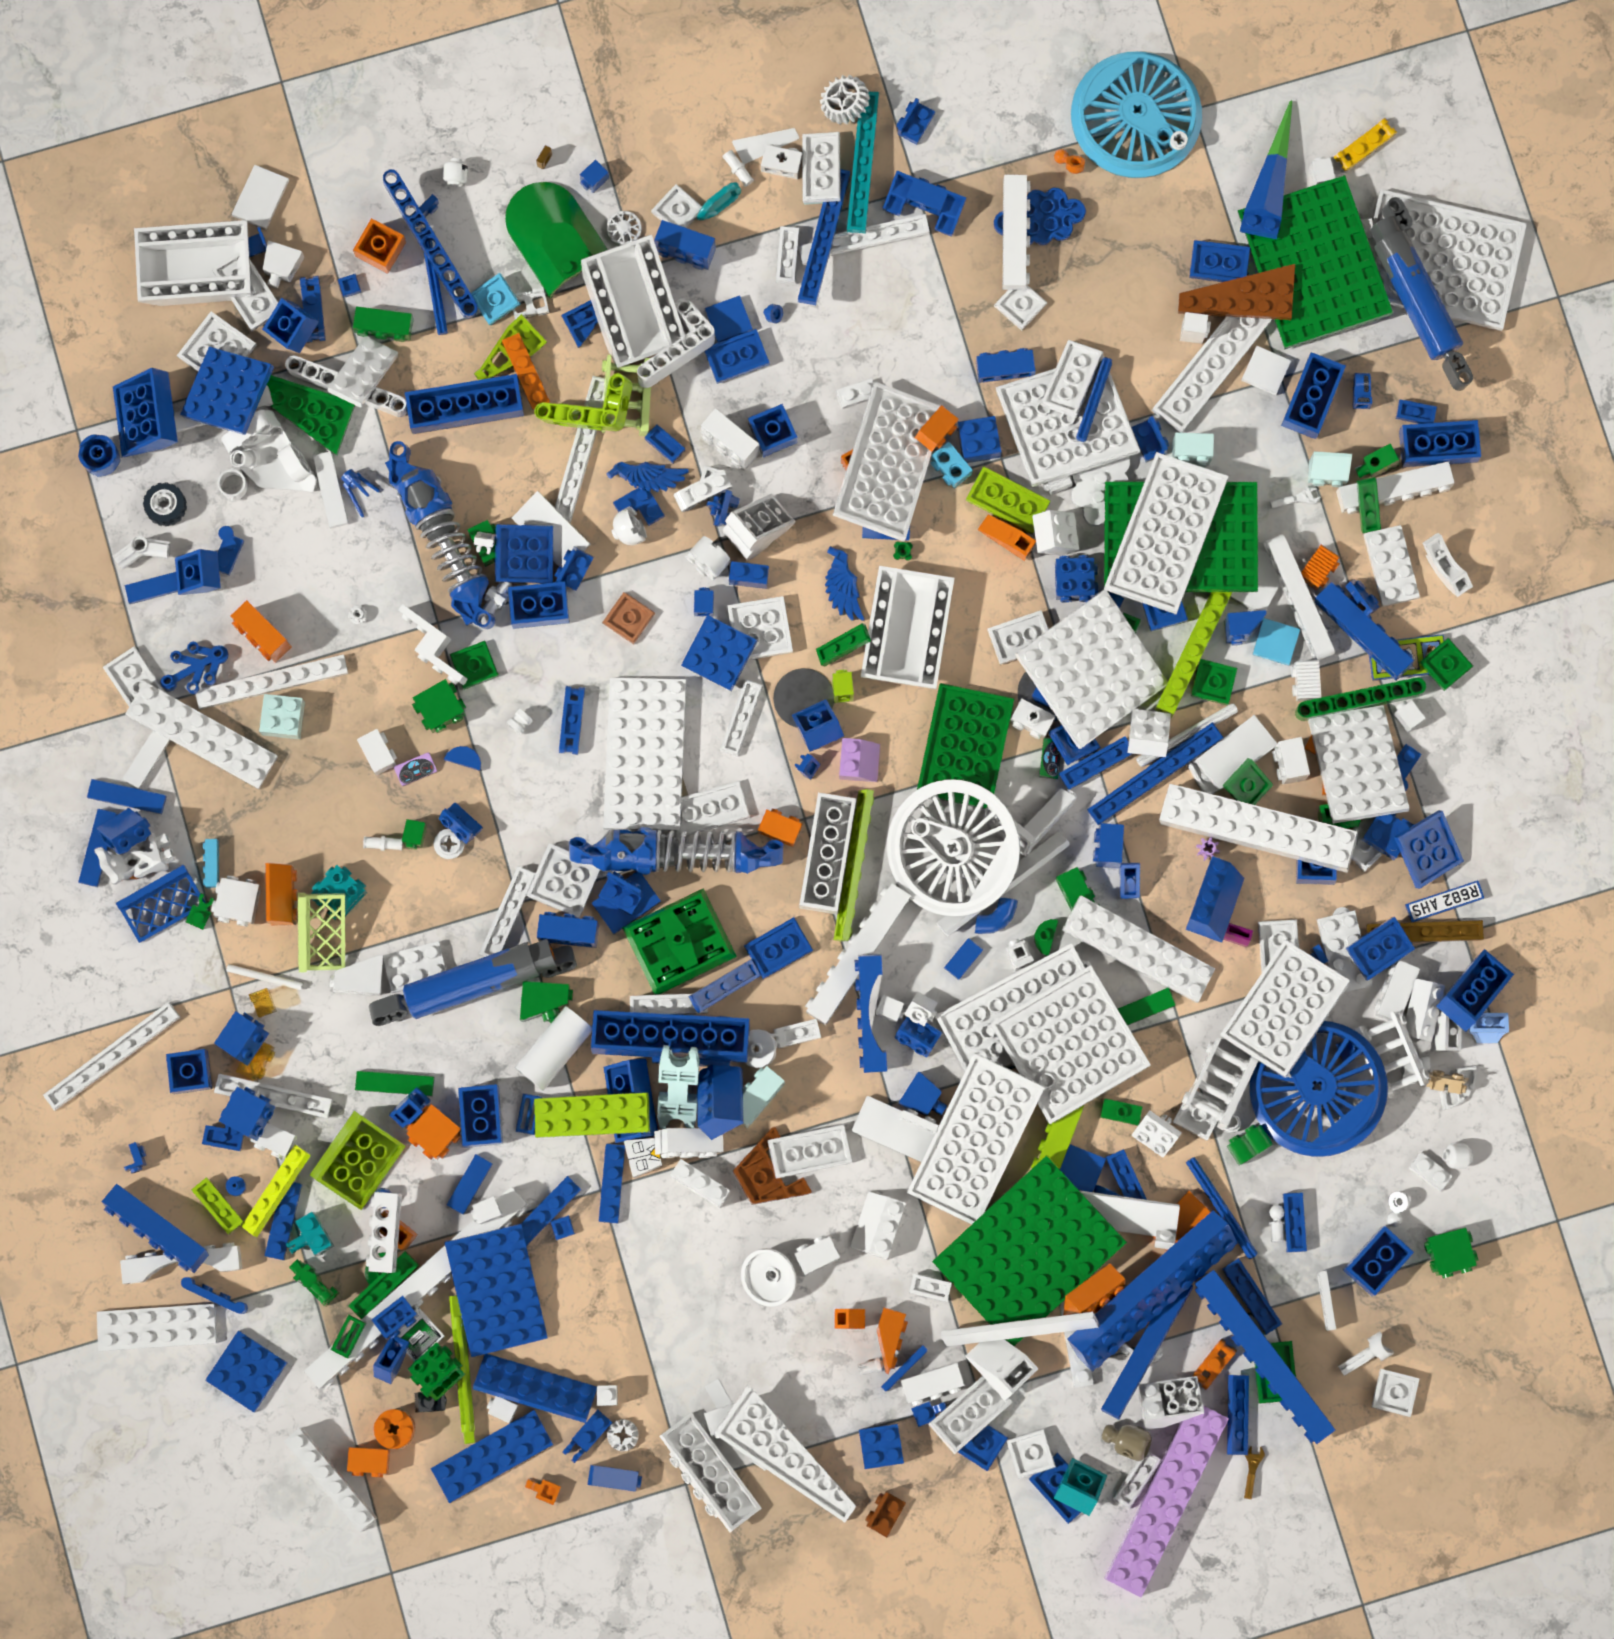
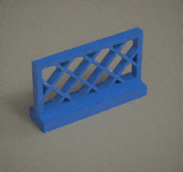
M182 865L116 902V905L140 943L188 916L190 910L187 912L185 910L186 908H192L187 905L189 896L191 894L199 898L200 891L186 866ZM187 877L190 883L189 890L177 889L179 881ZM166 888L174 890L171 901L161 898L162 890ZM176 891L187 893L185 904L174 902ZM146 899H157L155 910L143 908ZM160 900L170 903L168 914L157 911ZM173 904L184 907L182 915L178 917L170 915ZM132 907L140 909L138 919H131L126 911ZM143 910L153 912L151 924L140 921ZM156 914L167 916L164 925L157 926L153 924ZM169 917L175 918V919L171 920L170 922H168ZM139 923L150 926L148 934L140 937L137 931Z

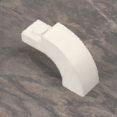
M1436 533L1422 543L1427 552L1425 556L1443 584L1455 596L1459 597L1473 587L1467 572L1451 556L1441 534Z

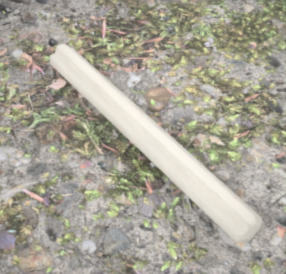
M1230 704L1169 739L1167 753L1213 722L1216 725L1238 712L1236 705ZM1141 755L1136 760L1139 766L1143 767L1159 757Z

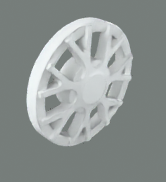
M629 211L616 212L607 222V235L612 242L618 245L632 242L640 237L641 222L635 214ZM623 215H629L628 221L623 220ZM618 217L621 221L616 223L613 219ZM636 220L638 224L631 226L630 222ZM609 226H616L617 230L610 231ZM631 229L637 230V235L630 233ZM616 233L621 235L618 240L613 238ZM629 235L630 241L625 242L623 236Z

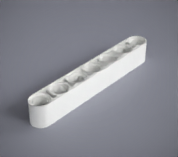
M290 356L285 362L286 369L291 376L328 390L331 383H326L325 379L330 376L335 378L339 373L298 356ZM298 363L299 367L297 369H290L292 364ZM310 370L317 371L314 376H308ZM378 387L373 390L364 403L396 417H404L408 413L406 400L403 397ZM379 397H386L384 403L377 402ZM398 403L404 404L401 410L394 409L395 405Z
M1279 535L1265 541L1264 547L1313 659L1320 661L1334 655L1333 645L1284 535Z

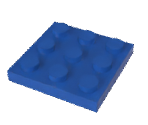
M497 524L495 582L553 583V526Z
M707 615L681 666L732 692L758 640Z
M1442 810L1434 812L1394 837L1415 888L1420 889L1464 862Z
M238 1330L205 1381L255 1413L288 1362Z

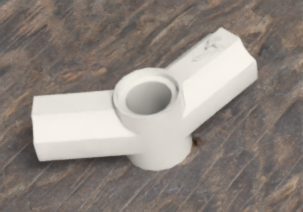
M136 536L131 540V543L114 554L113 558L122 570L143 556L168 559L171 543L169 541ZM139 543H145L143 549H136Z

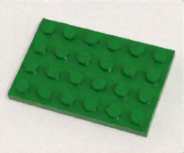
M940 683L917 790L937 781L963 780L980 785L994 794L1014 699ZM948 792L937 794L939 800L949 802ZM954 792L955 803L963 804L965 794ZM970 795L968 806L977 807L980 800ZM984 804L982 809H986L988 805Z

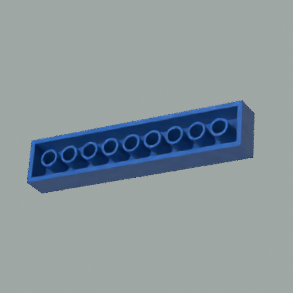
M1214 1210L1210 1212L1095 1314L1098 1320V1328L1076 1330L1067 1338L1077 1357L1093 1372L1108 1357L1115 1354L1125 1342L1130 1341L1133 1335L1146 1327L1148 1322L1155 1316H1158L1168 1304L1174 1302L1184 1290L1190 1288L1193 1282L1202 1277L1210 1267L1217 1264L1227 1252L1234 1249L1238 1243L1229 1224Z
M1211 1271L1195 1283L1197 1286L1195 1289L1196 1293L1202 1300L1204 1298L1207 1299L1209 1302L1207 1307L1213 1315L1218 1314L1221 1320L1219 1323L1225 1331L1230 1330L1233 1336L1231 1339L1237 1347L1242 1346L1245 1349L1243 1355L1250 1363L1254 1361L1258 1367L1255 1370L1262 1379L1267 1378L1270 1382L1267 1385L1274 1395L1279 1394L1282 1398L1279 1402L1286 1411L1289 1409L1295 1415L1292 1417L1293 1421L1298 1427L1301 1425L1307 1431L1304 1435L1309 1442L1318 1444L1333 1433L1336 1429L1216 1271Z

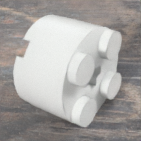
M703 536L685 557L689 562L695 563L698 566L696 570L701 575H707L714 581L731 561L730 557L721 547H716L712 544L713 541Z

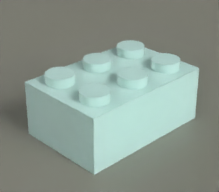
M768 1066L764 1069L761 1067L754 1075L755 1080L753 1083L748 1082L743 1088V1125L747 1129L785 1085V1081Z

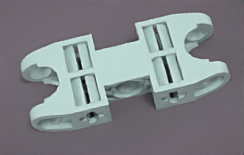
M663 1046L659 1064L658 1083H668V1092H659L657 1118L660 1129H666V1125L668 1126L672 1119H680L684 1122L685 1127L694 1128L698 1098L697 1094H689L688 1089L689 1085H698L699 1055L697 1047H691L686 1057L678 1058L673 1055L670 1046Z

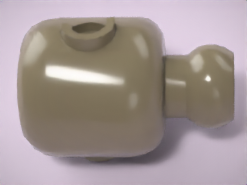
M1108 1424L1102 1433V1440L1106 1443H1115L1114 1448L1119 1455L1135 1461L1145 1459L1152 1442L1151 1435L1139 1426L1124 1425L1118 1430L1114 1425Z

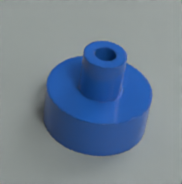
M770 304L763 312L766 320L770 323H779L783 317V308L777 304Z
M233 1176L226 1182V1190L233 1196H240L246 1190V1182L241 1177Z

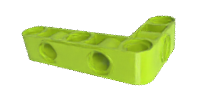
M616 373L612 375L609 379L603 408L543 402L535 407L534 413L537 418L548 424L592 430L620 431L624 427L632 382L622 374Z

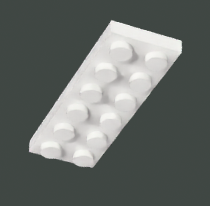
M215 1304L97 1312L98 1351L217 1343Z

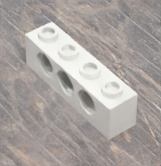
M375 1192L371 1198L373 1216H370L369 1226L372 1227V1233L368 1237L370 1255H367L366 1266L369 1267V1271L396 1272L402 1194ZM383 1207L389 1210V1215L386 1218L381 1215ZM381 1227L387 1229L388 1233L385 1238L379 1234ZM381 1246L386 1250L383 1258L378 1255V1249Z

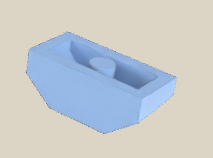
M1483 1013L1477 1022L1469 1028V1033L1474 1036L1477 1043H1498L1501 1037L1509 1032L1508 1013Z

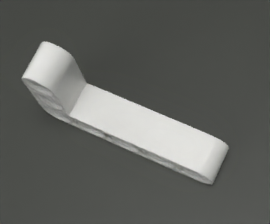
M681 298L675 302L681 324L688 334L638 367V383L641 387H652L714 345L715 334L713 326L688 299Z

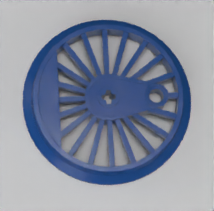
M1324 1021L1317 1033L1328 1034L1321 1065L1318 1063L1315 1034L1312 1039L1313 1059L1307 1056L1304 1050L1290 1071L1292 1078H1285L1278 1074L1266 1072L1267 1066L1258 1061L1250 1078V1100L1259 1124L1276 1143L1287 1150L1305 1156H1333L1356 1147L1376 1128L1387 1103V1075L1382 1060L1375 1048L1355 1030L1331 1021ZM1333 1035L1343 1038L1344 1041L1327 1068H1325ZM1349 1042L1358 1048L1355 1053L1330 1072ZM1363 1054L1367 1059L1368 1064L1334 1077L1359 1055ZM1370 1068L1372 1069L1374 1080L1337 1083V1081ZM1263 1076L1294 1083L1295 1086L1262 1088ZM1314 1085H1321L1322 1090H1315ZM1375 1085V1090L1368 1096L1338 1089L1341 1087ZM1298 1091L1264 1105L1262 1093ZM1337 1094L1360 1099L1362 1101L1356 1106H1353L1350 1103L1338 1097ZM1301 1096V1098L1272 1121L1267 1112L1268 1109ZM1333 1100L1346 1106L1350 1111L1344 1115ZM1305 1102L1286 1133L1282 1131L1276 1124L1301 1103ZM1329 1104L1341 1117L1336 1123L1328 1108ZM1310 1106L1302 1140L1290 1136L1307 1107ZM1321 1107H1324L1331 1123V1127L1324 1133ZM1317 1108L1319 1137L1313 1142H1307L1314 1109Z

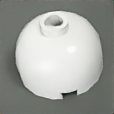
M630 506L621 510L614 517L612 534L616 540L619 539L626 545L634 546L645 541L647 534L641 519L637 520L635 517L637 513Z

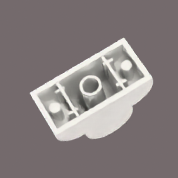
M770 494L731 512L725 520L727 525L724 527L723 533L747 560H751L789 530L796 521L778 500Z

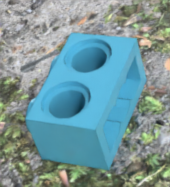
M950 442L931 455L932 467L936 471L940 470L944 475L942 478L948 486L952 485L953 488H956L972 475L973 470ZM946 455L950 460L944 463L939 458ZM953 470H959L961 472V475L959 477H954L951 474V472Z

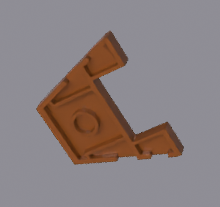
M775 1126L769 1130L733 1170L751 1205L812 1193L804 1177L788 1186H785L781 1178H775L772 1161L766 1153L769 1150L768 1140L781 1138Z

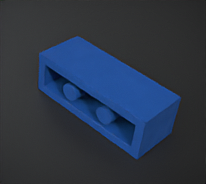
M1020 348L1016 352L1003 350L999 351L998 354L985 352L976 356L979 383L1026 378L1035 375L1036 372L1033 350H1028V348Z

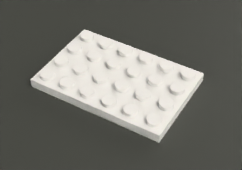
M1384 705L1350 710L1308 720L1333 824L1409 811V804Z
M1284 940L1220 1036L1286 1078L1350 984V980Z

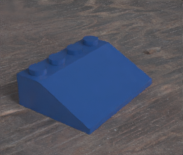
M150 368L113 386L122 457L164 449L178 442L169 373L167 371Z

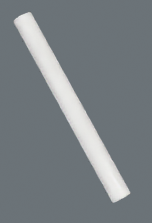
M228 964L226 969L227 972L302 990L303 987L302 982Z

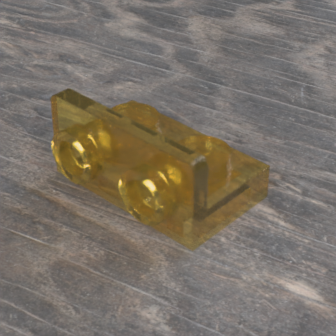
M263 1042L249 1065L247 1066L240 1062L235 1072L256 1082L259 1079L262 1080L267 1070L265 1069L267 1062H271L274 1058L275 1047Z

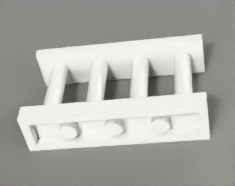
M1400 1011L1391 1013L1393 1020L1371 1029L1366 1028L1365 1025L1353 1029L1371 1043L1379 1056L1401 1045L1405 1047L1408 1056L1384 1065L1386 1075L1387 1072L1409 1063L1412 1064L1415 1074L1394 1083L1389 1082L1387 1079V1100L1395 1097L1394 1093L1397 1089L1419 1081L1420 1086L1429 1083V1073L1422 1066L1406 1028V1018ZM1394 1027L1397 1028L1400 1038L1379 1047L1373 1045L1371 1041L1372 1036ZM1370 1068L1369 1070H1370V1073H1371L1372 1078H1373V1080H1374L1373 1072H1372V1069Z
M1217 1038L1207 1046L1205 1052L1208 1055L1190 1092L1185 1093L1181 1102L1184 1103L1182 1107L1184 1111L1191 1104L1216 1117V1120L1219 1121L1216 1127L1224 1130L1234 1114L1258 1060L1252 1056L1248 1060H1242L1218 1048L1221 1039ZM1215 1054L1240 1067V1070H1242L1241 1076L1234 1077L1211 1065L1210 1062L1213 1055ZM1208 1071L1233 1084L1232 1086L1235 1087L1233 1093L1227 1094L1202 1081L1205 1072ZM1200 1088L1224 1100V1103L1227 1104L1225 1109L1219 1111L1194 1098L1197 1089Z

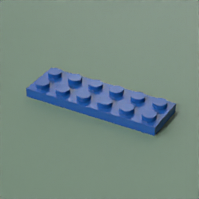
M485 1354L476 1376L473 1390L586 1423L597 1386L494 1355Z
M533 1410L437 1464L431 1470L448 1502L451 1503L554 1444L536 1411Z

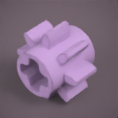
M1212 837L1208 841L1202 838V845H1196V848L1200 849L1197 856L1202 855L1204 857L1203 861L1208 857L1214 856L1213 853L1219 854L1220 852L1216 849L1219 843L1212 842ZM1205 845L1207 847L1211 846L1212 849L1210 853L1208 851H1204Z

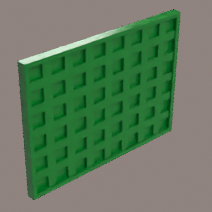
M1345 175L1284 195L1281 224L1277 239L1245 233L1258 273L1295 264L1291 320L1274 319L1284 350L1393 314ZM1245 208L1238 210L1241 223Z
M1105 482L1104 587L1145 482ZM1257 482L1226 483L1185 592H1258Z
M1046 1155L932 1262L991 1325L1046 1318L1065 1300L1067 1294L1084 1283L1122 1248L1127 1241ZM1024 1337L1004 1340L1015 1346Z

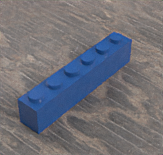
M1331 582L1315 597L1314 603L1397 681L1413 665V656L1407 650L1403 651L1399 647L1398 641L1394 637H1389L1380 624L1376 625L1371 620L1372 617L1370 615L1366 616L1357 607L1358 603L1353 598H1348L1344 594L1345 592L1338 584L1335 586Z
M117 1183L101 1201L105 1206L104 1211L112 1217L114 1215L119 1217L118 1221L127 1228L131 1226L135 1229L133 1232L141 1239L146 1237L149 1240L148 1243L156 1250L158 1248L162 1249L164 1256L169 1260H177L179 1262L178 1266L184 1271L190 1270L195 1273L209 1256L205 1248Z

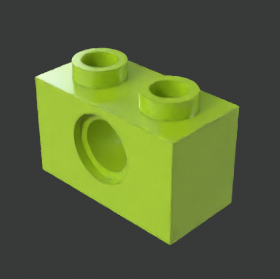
M845 669L837 670L836 673L832 674L834 703L853 702L852 672H847Z

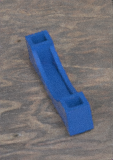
M858 955V960H854L855 971H859V979H855L856 991H860V998L856 999L857 1010H861V1018H857L858 1029H862V1037H858L859 1049H863V1056H859L860 1068L864 1069V1073L887 1072L886 1050H881L878 1046L869 1020V1002L872 988L878 975H883L882 955Z

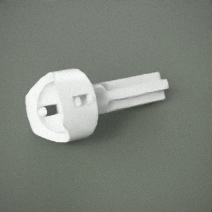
M1381 1331L1367 1339L1370 1343L1368 1348L1338 1366L1344 1376L1375 1356L1383 1361L1394 1354L1392 1349L1385 1347L1381 1343Z

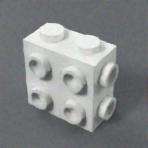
M227 876V879L221 878V881L217 882L215 892L218 895L217 900L213 901L211 911L214 912L213 915L218 918L219 922L229 923L231 920L237 921V925L248 927V924L254 925L262 887L255 880L246 879V882L238 881L239 878L234 876Z

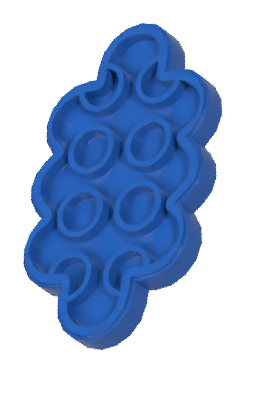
M1051 188L1046 193L1041 190L1029 192L1027 199H1030V211H1027V218H1030V229H1027V236H1030V245L1033 242L1039 245H1047L1052 239L1057 241L1068 239L1073 231V224L1080 223L1084 219L1086 214L1085 205L1077 199L1068 200L1066 193L1060 188ZM1003 211L999 212L994 219V229L1002 236Z

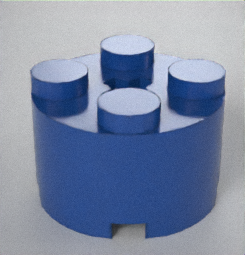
M93 434L81 442L78 457L89 473L102 477L116 470L120 464V453L109 437Z

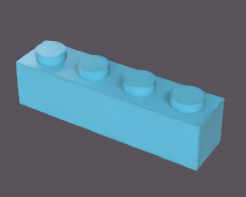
M205 839V842H203V850H205V854H203V861H205V866H203V873H205L203 885L206 888H216L217 882H219V840Z

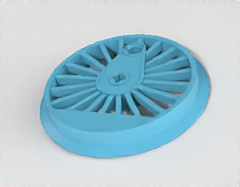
M1138 51L1124 52L1102 60L1084 75L1073 96L1071 123L1079 146L1096 165L1118 176L1146 178L1169 171L1183 161L1190 153L1201 130L1202 105L1194 83L1179 66L1156 54ZM1135 63L1143 64L1139 92L1136 91L1132 66ZM1147 65L1157 67L1158 69L1148 88L1143 93ZM1127 70L1129 71L1132 93L1122 77ZM1162 70L1171 75L1149 96ZM1173 80L1180 84V88L1153 100ZM1115 81H1119L1125 94L1113 84ZM1108 88H1110V89H1111L1117 96H1119L1121 99H1119V98H1117V97H1115V96H1113V95H1111V94H1109V93H1107V92H1105V91H1106ZM1185 92L1188 101L1157 105ZM1102 96L1116 104L1099 102L1095 100L1098 97ZM1089 106L1117 110L1084 115V111ZM1190 107V116L1161 112L1162 110ZM1117 117L1090 131L1085 121ZM1165 119L1189 122L1188 131H1183L1167 123ZM1120 122L1099 144L1093 139L1092 135ZM1124 128L1125 131L1113 153L1110 154L1105 151L1103 147ZM1128 132H1131L1127 160L1116 157ZM1173 132H1184L1188 138L1186 146L1182 150L1173 149L1164 155L1162 150L1171 147L1170 138ZM1135 135L1140 138L1143 161H1131ZM1165 135L1168 140L1163 141L1159 136ZM1145 141L1153 145L1159 158L1148 161Z

